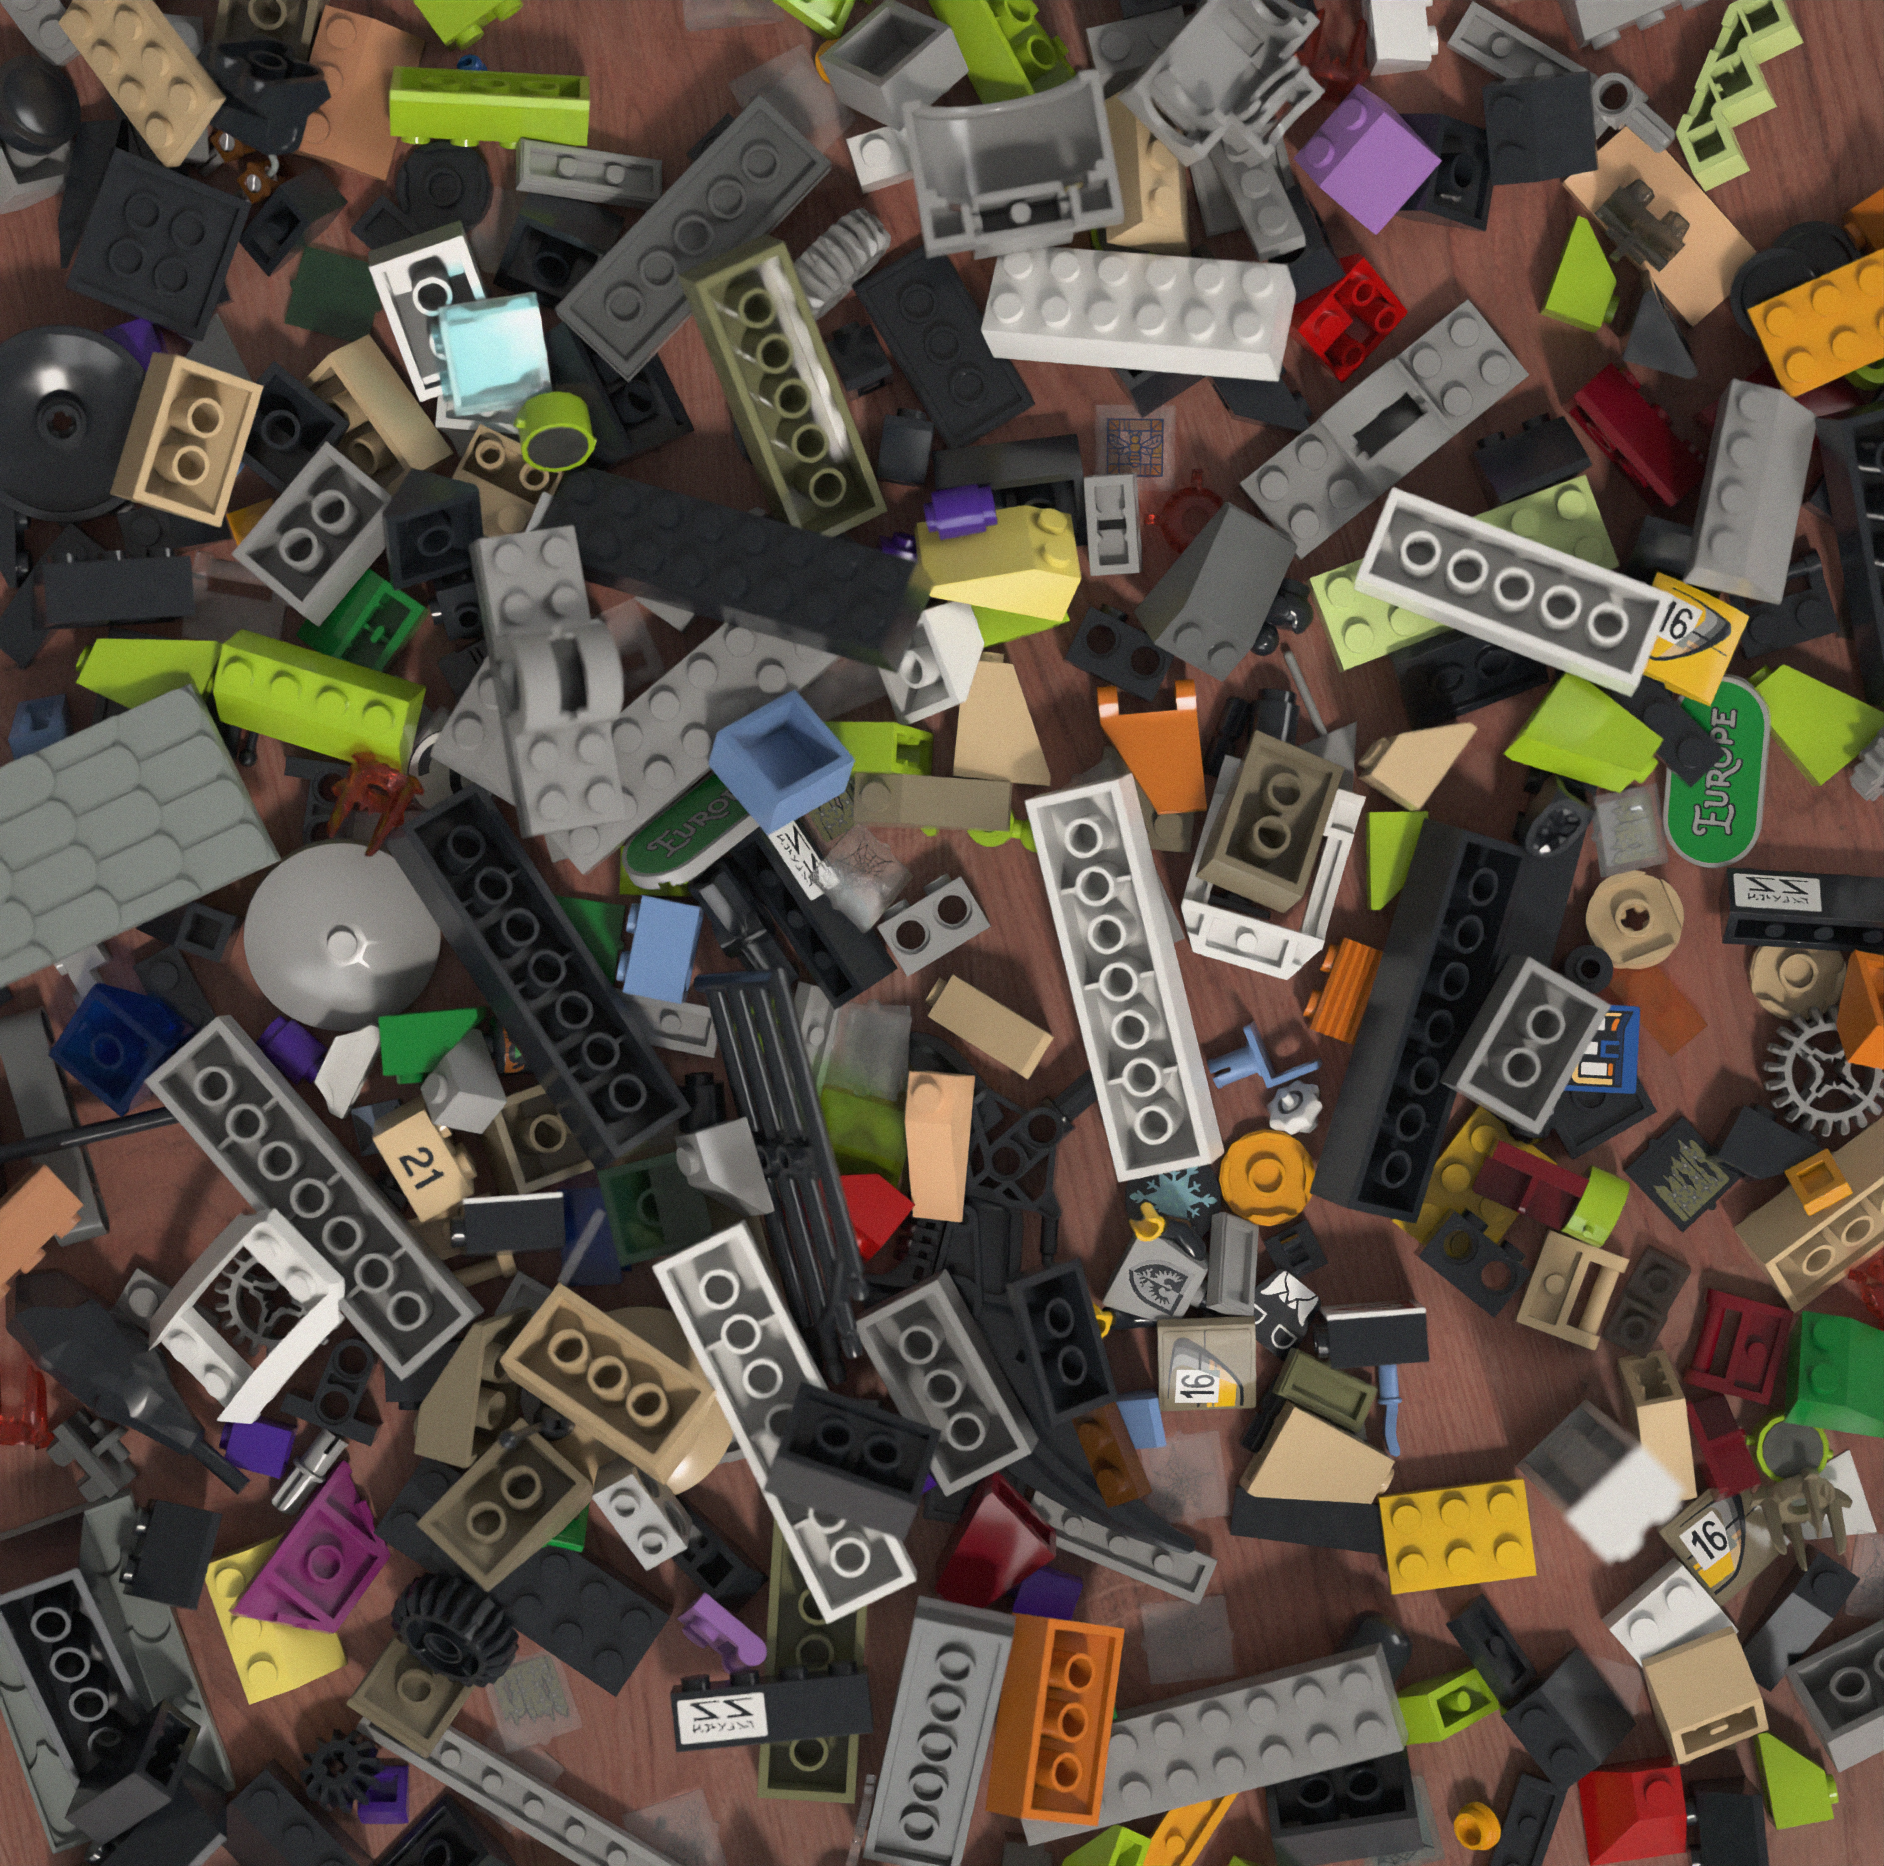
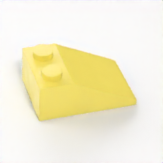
M1027 505L995 510L998 525L986 527L987 532L940 540L938 531L929 533L927 522L916 524L914 534L918 563L934 583L929 596L1062 622L1081 580L1071 514L1062 513L1051 508L1042 509Z

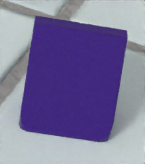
M384 1766L385 1770L374 1776L381 1782V1789H368L365 1794L369 1798V1805H362L358 1801L357 1813L362 1824H408L410 1813L409 1766Z

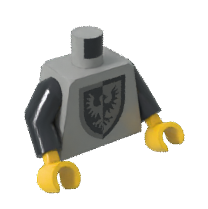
M1145 1202L1140 1206V1210L1143 1213L1141 1220H1129L1134 1233L1105 1286L1102 1304L1107 1307L1101 1310L1092 1302L1102 1338L1108 1331L1153 1328L1157 1327V1320L1182 1319L1189 1305L1211 1316L1216 1315L1218 1311L1206 1307L1208 1281L1204 1280L1208 1271L1210 1254L1206 1251V1244L1190 1219L1165 1212H1156L1151 1203Z

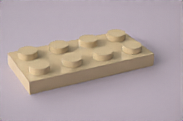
M73 0L58 24L165 168L180 166L226 99L153 0Z

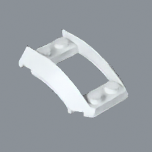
M1225 754L1181 904L1190 943L1195 953L1288 980L1303 967L1302 965L1323 949L1337 891L1366 796L1338 788L1323 833L1325 840L1310 887L1299 931L1207 904L1213 884L1195 877L1210 830L1242 759Z
M275 1208L260 1210L256 1214L248 1216L241 1213L199 1256L151 1318L149 1350L161 1342L172 1353L173 1357L182 1363L205 1387L207 1392L225 1407V1410L216 1421L252 1424L259 1418L260 1412L265 1405L275 1397L303 1361L345 1318L339 1312L338 1301L344 1297V1278ZM243 1246L309 1311L255 1371L192 1307L214 1278Z

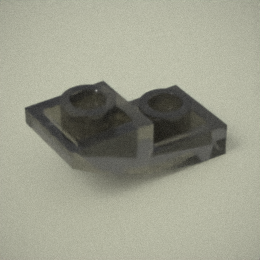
M1647 1244L1602 1331V1337L1645 1359L1668 1320V1311L1691 1273V1266Z

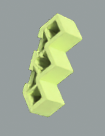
M1737 0L1729 4L1721 23L1723 28L1713 50L1710 49L1694 87L1696 92L1687 114L1683 113L1675 133L1693 175L1705 192L1750 171L1732 128L1777 107L1759 64L1804 43L1785 0Z

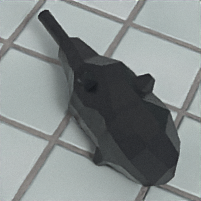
M61 1268L30 1270L26 1274L22 1272L15 1277L10 1285L11 1289L5 1295L6 1329L21 1344L38 1368L50 1374L74 1397L91 1408L98 1417L128 1426L183 1456L193 1455L237 1495L246 1488L251 1480L204 1440L206 1430L176 1387L164 1353L157 1346L149 1350V1338L118 1306L98 1295Z

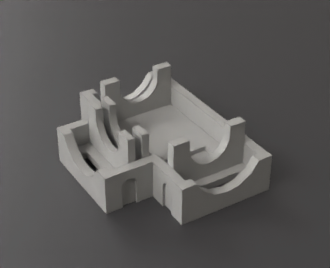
M1201 0L1197 4L1195 12L1183 20L1166 40L1168 43L1163 48L1157 50L1137 73L1138 77L1135 81L1128 84L1117 98L1185 167L1202 160L1221 138L1227 145L1230 144L1239 153L1238 156L1251 168L1268 159L1276 149V144L1284 132L1325 92L1308 74L1309 70L1305 66L1302 67L1294 55L1291 56L1320 21L1310 10L1299 8L1287 0ZM1151 100L1179 127L1185 136L1176 132L1164 122L1156 112ZM1287 101L1290 107L1267 134L1261 138L1258 135L1260 130L1283 103Z

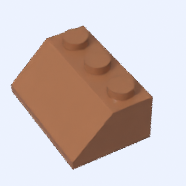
M325 5L309 63L316 65L324 72V80L328 86L331 98L308 117L302 143L299 149L292 154L300 158L387 182L400 137L390 136V86L393 67H420L426 40L374 18Z
M37 1162L0 1199V1300L11 1289L5 1282L18 1269H21L25 1274L29 1272L46 1254L41 1247L54 1234L60 1239L63 1238L82 1219L77 1213L83 1206L82 1202L46 1165Z

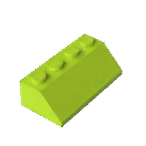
M394 66L390 86V136H401V141L408 144H427L430 142V138L450 139L452 145L460 147L478 146L479 141H498L499 146L502 148L516 149V145L521 138L574 147L587 146L590 76Z
M245 629L239 630L223 643L213 687L219 721L402 779L407 773L426 691V686Z

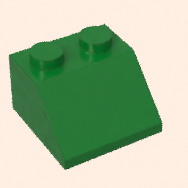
M486 1006L399 1013L378 1017L383 1076L396 1075L397 1084L425 1082L426 1078L434 1071L445 1055L487 1016Z

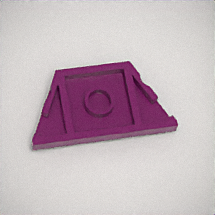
M342 1460L335 1464L326 1476L324 1484L318 1487L228 1611L231 1614L324 1634L336 1633L391 1556L385 1541L373 1533L375 1531L373 1515L366 1500L361 1501L349 1475L353 1472L347 1462Z

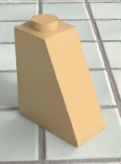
M982 652L967 700L960 703L953 777L1049 787L1051 775L1014 665L1003 663L1004 654Z
M952 974L948 982L939 977L925 1000V1003L932 1007L927 1015L929 1018L1029 1079L1054 1038L1045 1029Z
M1665 1349L1617 1358L1631 1437L1639 1442L1685 1489L1678 1497L1680 1501L1697 1498L1686 1401Z
M1287 1400L1279 1416H1276L1275 1423L1261 1450L1253 1455L1239 1481L1245 1491L1255 1497L1372 1504L1377 1494L1382 1495L1389 1487L1394 1476L1392 1466L1395 1461L1384 1450Z

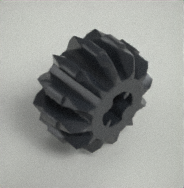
M334 1728L330 1742H326L322 1737H315V1743L319 1749L316 1753H303L304 1761L310 1766L299 1772L300 1779L305 1784H308L306 1795L313 1802L320 1801V1806L328 1812H332L339 1806L344 1813L351 1814L354 1800H358L362 1805H369V1798L365 1793L368 1789H381V1782L374 1776L385 1770L384 1763L379 1758H376L379 1753L378 1747L372 1741L364 1742V1736L356 1730H352L345 1736L340 1729ZM340 1768L346 1771L343 1775L339 1772Z

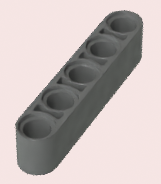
M38 1006L1 1017L0 1054L25 1139L81 1126L52 1025L44 1007ZM87 1145L31 1157L33 1165L37 1162L46 1165L83 1204L77 1211L82 1217L78 1224L61 1239L54 1234L61 1247L110 1233L107 1210Z

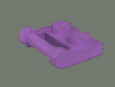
M703 1593L689 1603L677 1618L685 1625L682 1632L688 1639L703 1649L709 1645L722 1656L721 1664L728 1674L758 1666L767 1656L765 1643L706 1593Z

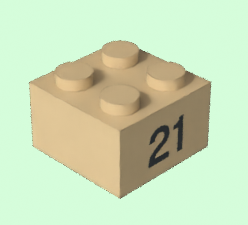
M423 1094L375 1120L372 1137L421 1222L430 1219L474 1194V1177L477 1176L474 1169L477 1167V1163L464 1141L456 1145L451 1136L453 1133L450 1127L433 1124Z

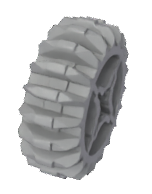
M864 208L852 210L846 216H842L837 223L832 225L807 248L806 252L793 265L815 322L830 309H833L853 289V286L869 274V271L879 262V259L890 247L891 235L884 229V224Z
M1829 1005L1825 1020L1819 1007H1809L1808 1016L1810 1023L1808 1024L1800 1014L1792 1015L1791 1023L1796 1031L1792 1033L1789 1029L1779 1026L1776 1029V1033L1785 1040L1784 1045L1768 1043L1766 1046L1767 1051L1778 1054L1777 1063L1769 1061L1762 1063L1763 1070L1776 1072L1777 1078L1763 1083L1766 1090L1781 1089L1782 1092L1771 1100V1105L1774 1108H1780L1789 1103L1790 1106L1786 1110L1783 1119L1786 1122L1792 1123L1803 1114L1800 1128L1807 1132L1813 1129L1818 1120L1819 1135L1825 1137L1830 1135L1833 1122L1839 1134H1849L1850 1125L1848 1118H1851L1858 1127L1864 1128L1868 1123L1862 1111L1866 1109L1874 1115H1880L1882 1109L1873 1099L1876 1095L1884 1098V1088L1880 1087L1881 1079H1884V1070L1866 1066L1865 1079L1861 1088L1859 1087L1860 1084L1852 1077L1850 1071L1851 1063L1846 1060L1842 1044H1836L1830 1051L1823 1053L1806 1042L1808 1038L1817 1033L1837 1030L1836 1021L1839 1006ZM1796 1053L1805 1063L1808 1070L1807 1078L1801 1086L1803 1090L1800 1094L1797 1093L1792 1079V1064ZM1837 1058L1835 1060L1837 1063L1834 1065L1833 1070L1838 1074L1837 1077L1842 1082L1825 1078L1824 1083H1821V1078L1825 1072L1820 1067L1821 1064L1815 1059L1833 1063V1059ZM1836 1089L1852 1099L1845 1106L1829 1111L1816 1110L1810 1106L1816 1097L1821 1098L1827 1091Z
M240 1249L233 1257L239 1268L227 1264L220 1271L224 1276L232 1279V1282H220L215 1285L216 1292L229 1295V1300L215 1304V1310L217 1312L231 1311L232 1317L223 1321L221 1327L223 1330H228L237 1325L241 1330L232 1339L234 1345H240L248 1337L252 1340L248 1348V1355L256 1356L264 1345L267 1346V1358L287 1336L271 1333L280 1318L285 1314H291L299 1318L305 1317L309 1311L289 1293L286 1296L292 1297L291 1303H286L273 1312L276 1306L271 1300L276 1297H270V1291H275L282 1284L277 1279H270L265 1276L258 1277L250 1273L259 1262L251 1252V1256H249ZM244 1287L250 1289L249 1293L257 1297L261 1303L262 1312L258 1320L260 1322L259 1325L253 1322L245 1308L243 1298ZM341 1323L337 1325L334 1329H338ZM329 1335L320 1344H327L330 1341Z

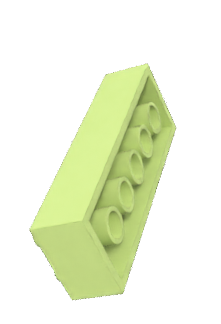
M1586 475L1471 517L1609 571L1620 566ZM1364 558L1312 577L1306 581L1339 673L1454 628L1354 590L1356 577Z

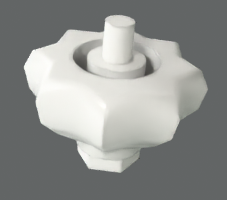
M1296 1080L1287 1087L1279 1088L1275 1098L1267 1105V1110L1270 1114V1127L1274 1130L1286 1131L1291 1135L1299 1131L1304 1133L1313 1131L1318 1126L1317 1116L1323 1109L1318 1086L1304 1084L1299 1080Z

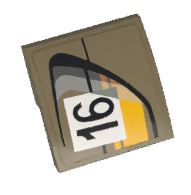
M1255 1316L1157 1320L1158 1402L1160 1412L1256 1408Z
M1705 1484L1697 1491V1498H1693V1500L1656 1530L1709 1596L1721 1607L1760 1574L1780 1552L1777 1551L1772 1543L1761 1505L1750 1507L1753 1495L1749 1490L1714 1503L1708 1486ZM1784 1535L1785 1543H1786V1547H1787V1546L1789 1545L1790 1541H1789L1788 1538Z

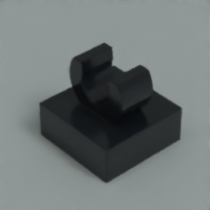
M1306 1219L1262 1240L1276 1269H1283L1296 1279L1328 1264Z

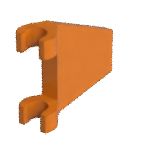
M1194 679L1174 680L1175 687L1173 688L1176 710L1119 715L1116 686L1097 687L1096 701L1099 725L1130 773L1133 774L1134 779L1156 813L1162 815L1206 811L1207 803Z

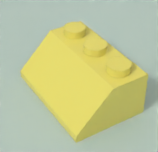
M285 1532L210 1558L205 1582L249 1705L296 1689L349 1663L338 1631L333 1634H324L235 1616L228 1611Z

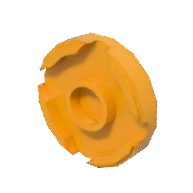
M1260 1129L1245 1133L1229 1146L1221 1159L1218 1181L1223 1199L1235 1214L1253 1224L1273 1226L1289 1222L1308 1204L1313 1195L1309 1192L1315 1176V1169L1312 1157L1300 1141L1283 1131Z

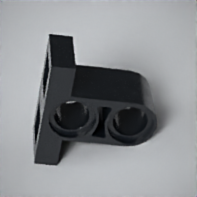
M287 756L284 775L311 779L302 832L304 845L316 842L317 829L326 822H330L337 827L339 838L352 839L360 787L387 791L389 774L368 768ZM333 774L340 775L345 780L347 786L344 797L337 802L329 801L323 792L325 780Z
M356 1334L347 1337L337 1344L332 1351L315 1395L293 1387L286 1393L280 1411L371 1447L377 1441L383 1422L362 1415L359 1411L379 1364L380 1355L363 1335ZM358 1346L366 1353L367 1364L363 1370H352L345 1364L343 1355L346 1347ZM338 1391L347 1397L349 1401L347 1414L334 1415L328 1410L325 1402L328 1392Z

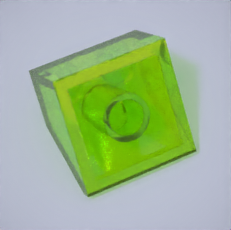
M826 1085L820 1103L839 1175L879 1174L896 1188L907 1155L906 1110Z

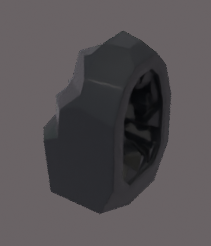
M1554 773L1546 779L1540 792L1525 809L1526 815L1518 829L1519 844L1523 847L1524 852L1538 858H1551L1566 851L1588 827L1597 812L1592 794L1579 781Z

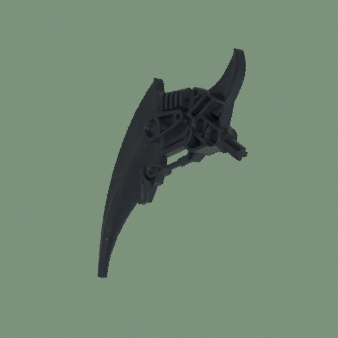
M904 1031L894 1033L892 1035V1042L900 1033L902 1054L916 1071H935L975 1076L962 1222L913 1217V1211L911 1210L908 1216L917 1218L918 1221L903 1220L900 1228L914 1233V1236L898 1235L896 1243L910 1249L909 1251L894 1249L892 1256L894 1259L902 1262L886 1273L863 1272L869 1285V1297L861 1299L865 1309L946 1268L1039 1439L1031 1454L1003 1468L1051 1500L1103 1527L1156 1547L1182 1554L1192 1553L1196 1547V1540L1168 1524L1140 1498L1107 1508L1071 1420L1045 1428L1006 1287V1277L1021 1272L1024 1238L1022 1209L1036 1211L1042 1215L1039 1252L1042 1254L1041 1264L1054 1262V1255L1057 1254L1059 1222L1063 1213V1208L1056 1192L1060 1142L1076 1129L1073 1121L1098 1099L1091 1070L1088 1068L1055 1099L1047 1095L1035 1107L1028 1110L988 1086L968 1059L946 1040L926 1032ZM999 1102L1023 1117L993 1143L989 1130L1005 1117L998 1104ZM1036 1115H1048L1055 1121L1057 1131L1052 1140H1039L1031 1132V1122ZM978 1143L984 1157L985 1167L979 1174L972 1157ZM1010 1147L1017 1151L1020 1156V1166L1016 1172L1005 1173L998 1169L995 1164V1154L999 1148ZM1049 1153L1045 1192L1035 1199L1018 1179ZM987 1176H990L995 1181L1001 1182V1184L995 1188L981 1184V1182ZM1009 1187L1016 1196L1010 1194L1006 1189ZM909 1191L907 1198L912 1201L911 1191ZM928 1222L936 1223L935 1227L928 1225ZM925 1237L932 1238L931 1241L924 1240ZM921 1251L928 1253V1255L926 1256L920 1253ZM917 1266L924 1267L922 1279L915 1277Z

